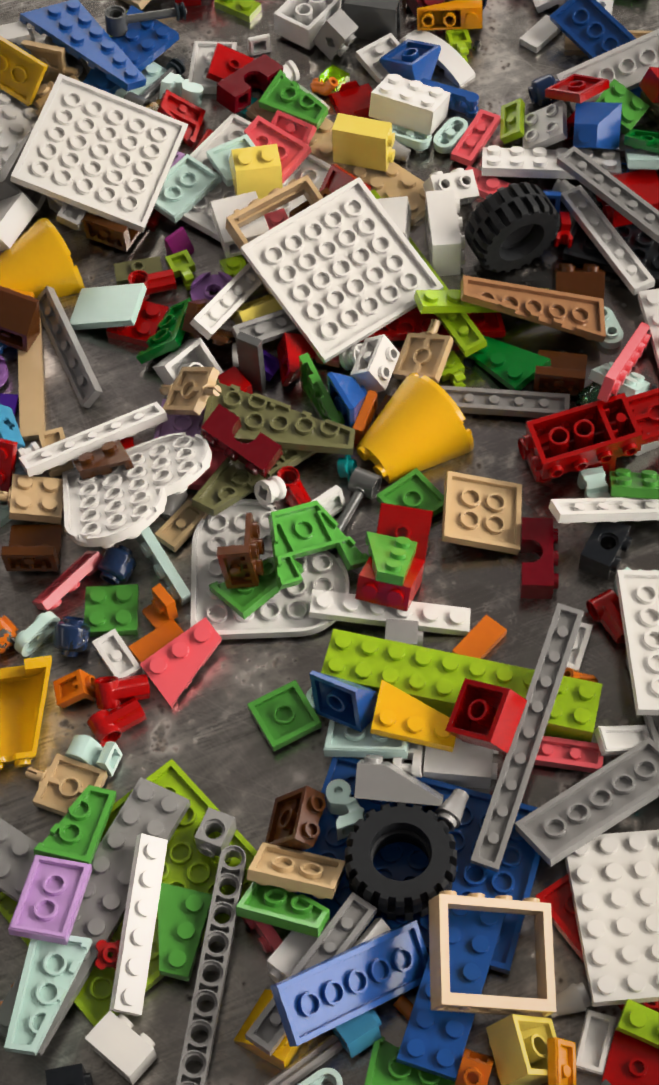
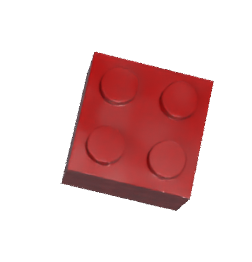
M465 678L445 731L463 742L508 753L527 700L509 688Z

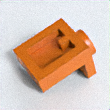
M161 583L151 588L153 595L152 603L142 610L143 615L154 629L170 619L178 617L175 600Z
M78 669L53 681L57 705L61 708H66L84 698L95 702L94 680L96 678Z
M465 1048L455 1085H487L494 1057Z

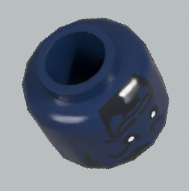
M551 74L533 79L531 87H528L532 103L537 104L539 107H545L558 102L559 100L546 98L545 89L560 82V80H555Z
M119 545L118 548H108L98 564V570L101 573L100 578L112 585L126 583L137 564L132 556L133 552L123 545Z
M64 616L63 620L58 621L55 625L53 641L55 648L62 650L61 655L77 657L78 652H83L88 648L90 627L84 623L83 618Z

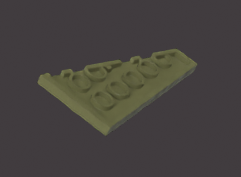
M219 379L216 380V385L221 387L220 395L209 396L207 399L203 424L218 404H220L240 418L241 428L236 433L235 439L241 443L252 442L261 432L281 445L282 449L353 455L355 429L329 419L324 421L312 417L310 412L304 410L302 413L291 409V405L258 393L249 394L241 391L239 386L233 384L227 386L219 383Z
M282 449L283 455L265 478L259 474L257 476L252 475L244 468L245 464L239 460L234 462L227 457L192 498V506L215 516L254 492L256 482L262 479L267 480L271 476H277V472L282 467H294L317 452Z

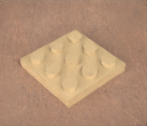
M447 471L444 486L441 541L517 555L520 551L522 484Z

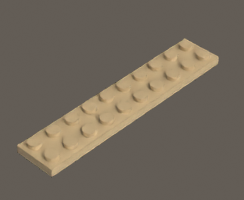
M260 99L247 108L246 114L253 120L259 115L271 123L275 113L259 107L258 101ZM325 118L309 144L312 151L310 154L330 165L337 164L355 177H360L363 182L371 186L370 191L375 189L381 198L408 196L411 208V226L425 216L426 196L423 187L424 181L395 162L389 163L386 172L333 162L332 128L334 122Z

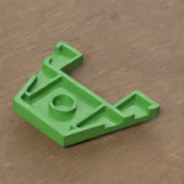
M317 500L273 511L268 517L277 587L279 590L299 585L303 580L293 559L336 548L347 571L363 567L369 558L366 553L362 554L355 546L356 542L350 536L346 537L338 528L339 524Z

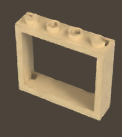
M308 175L298 180L294 178L287 186L281 189L275 188L268 196L262 199H254L247 207L241 210H234V214L226 217L225 229L238 248L241 249V246L247 244L248 240L239 228L301 195L305 196L310 205L323 199V196ZM260 279V281L262 282V284L264 285V287L266 288V290L268 291V293L270 294V296H272V293L269 291V289L266 287V285H265V284L263 283V281Z
M452 890L440 891L438 895L428 901L431 1010L494 1015L518 1014L547 1017L556 1013L551 903L540 902L539 898L533 897L524 898L522 901L513 900L512 896L509 895L485 898L483 893H469L467 896H461ZM448 909L533 915L538 998L451 993Z

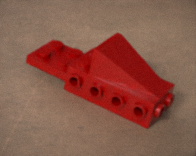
M659 388L629 397L622 393L610 397L607 402L598 400L527 421L526 435H523V441L526 449H531L532 451L531 461L535 472L539 471L542 479L558 478L570 471L579 472L599 466L603 467L605 474H609V471H615L617 457L632 456L641 451V445L659 440Z

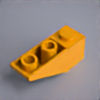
M454 0L417 8V31L482 29V0Z

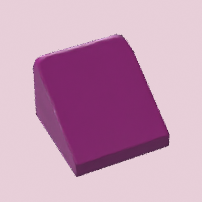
M180 227L164 239L168 256L186 249L190 255L194 253V247L183 227Z

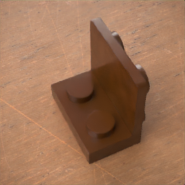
M88 212L83 217L87 238L126 252L140 234L137 230Z
M201 299L188 302L182 330L190 332V337L204 338L189 323L211 300ZM221 328L210 338L212 339L211 343L220 346H226V343L232 344L236 341L231 331Z
M539 350V355L551 359V366H536L533 391L570 394V396L583 397L587 355Z
M252 512L246 513L244 545L217 547V558L227 589L259 586V575H263L264 572L263 561L260 559V555H264L265 552L264 541L259 539V523L254 522Z
M12 525L9 546H2L1 557L6 571H58L63 533L62 525Z

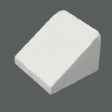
M269 33L248 38L247 49L250 56L271 52Z

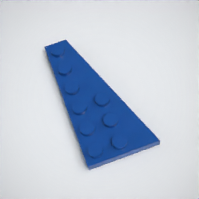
M69 0L20 14V21L22 23L33 25L37 33L40 35L45 33L53 39L52 42L54 44L64 47L66 52L78 60L83 58L89 62L88 66L96 70L98 68L106 73L107 79L124 90L130 91L146 86V77L79 0Z
M133 5L127 11V15L143 13V11ZM158 20L128 24V31L125 35L120 37L112 36L111 38L141 72L179 40V33ZM91 68L83 81L85 84L113 95L121 88L107 79L106 73L98 68L96 70Z

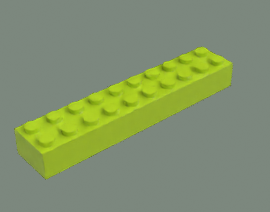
M333 629L321 673L369 687L377 691V695L381 680H384L450 717L465 678L509 688L525 699L535 670ZM563 676L544 736L591 742L603 684Z

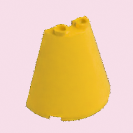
M47 218L37 220L9 249L4 250L0 254V286L33 292L35 298L39 296L46 286L54 288L58 298L80 293L81 289L85 288L77 265L74 266L73 260L70 257V250L58 230Z
M411 373L405 377L356 446L358 455L364 461L371 460L375 464L373 467L374 472L382 476V479L384 478L389 484L398 481L416 468L421 472L467 454L474 448L471 429H465L463 420L466 418L457 404L441 386L425 375L420 378L418 373Z
M51 655L24 659V665L0 668V770H3L4 765L14 764L15 768L30 766L31 759L36 757L52 664Z

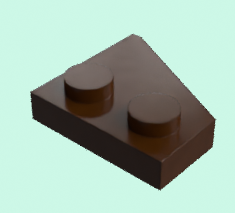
M119 439L107 442L93 452H86L73 461L82 480L97 475L110 474L113 471L111 467L124 465L126 470L134 468L130 457Z

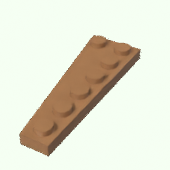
M466 275L462 276L460 281L461 301L578 335L587 340L603 342L606 337L603 298Z

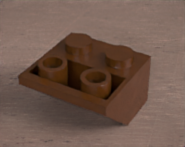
M561 263L559 268H553V290L603 298L604 300L605 272L597 264H583L582 268H575L573 264Z
M0 286V343L28 352L40 334L39 300Z

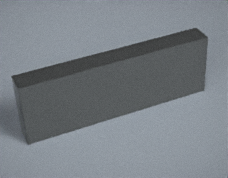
M239 332L236 336L239 370L252 384V388L263 392L267 385L262 340Z

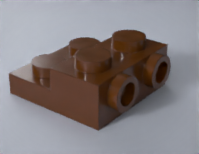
M304 786L275 798L265 843L300 851L314 847L320 833L319 820L326 806L325 794L309 786Z

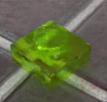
M331 65L319 76V82L322 79L325 83L330 77H335L338 80V86L333 90L334 92L339 91L341 84L350 81V74L335 65Z

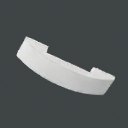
M415 29L399 40L400 44L410 39L440 45L441 51L436 64L444 69V77L459 88L475 78V72L466 60L452 46L438 36L424 30L417 31Z

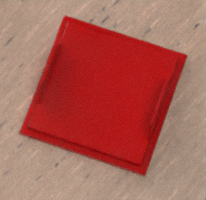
M356 80L341 84L338 92L328 95L336 114L342 113L372 118L369 117L371 92L373 90L369 83L359 86Z

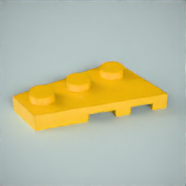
M381 680L370 730L371 734L449 752L453 751L456 739L455 736L445 731L450 717Z

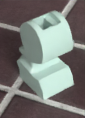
M171 72L161 81L159 99L162 98L163 93L167 89L201 107L204 91L202 85L189 82V79H183L180 74Z
M602 466L579 471L577 484L580 489H585V498H611L608 492V484L605 481L606 474Z
M75 735L65 756L106 770L108 775L113 777L123 754L116 742L108 741L104 748H102L101 744L91 736Z
M342 779L331 781L326 788V801L331 814L342 815L336 821L338 840L348 837L350 832H354V824L359 819L365 821L364 808L359 805L356 798L351 797V788L348 782Z

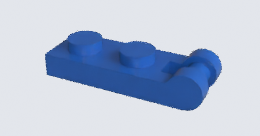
M422 78L421 82L424 85L440 87L444 91L451 93L448 109L465 113V116L468 118H475L478 113V94Z

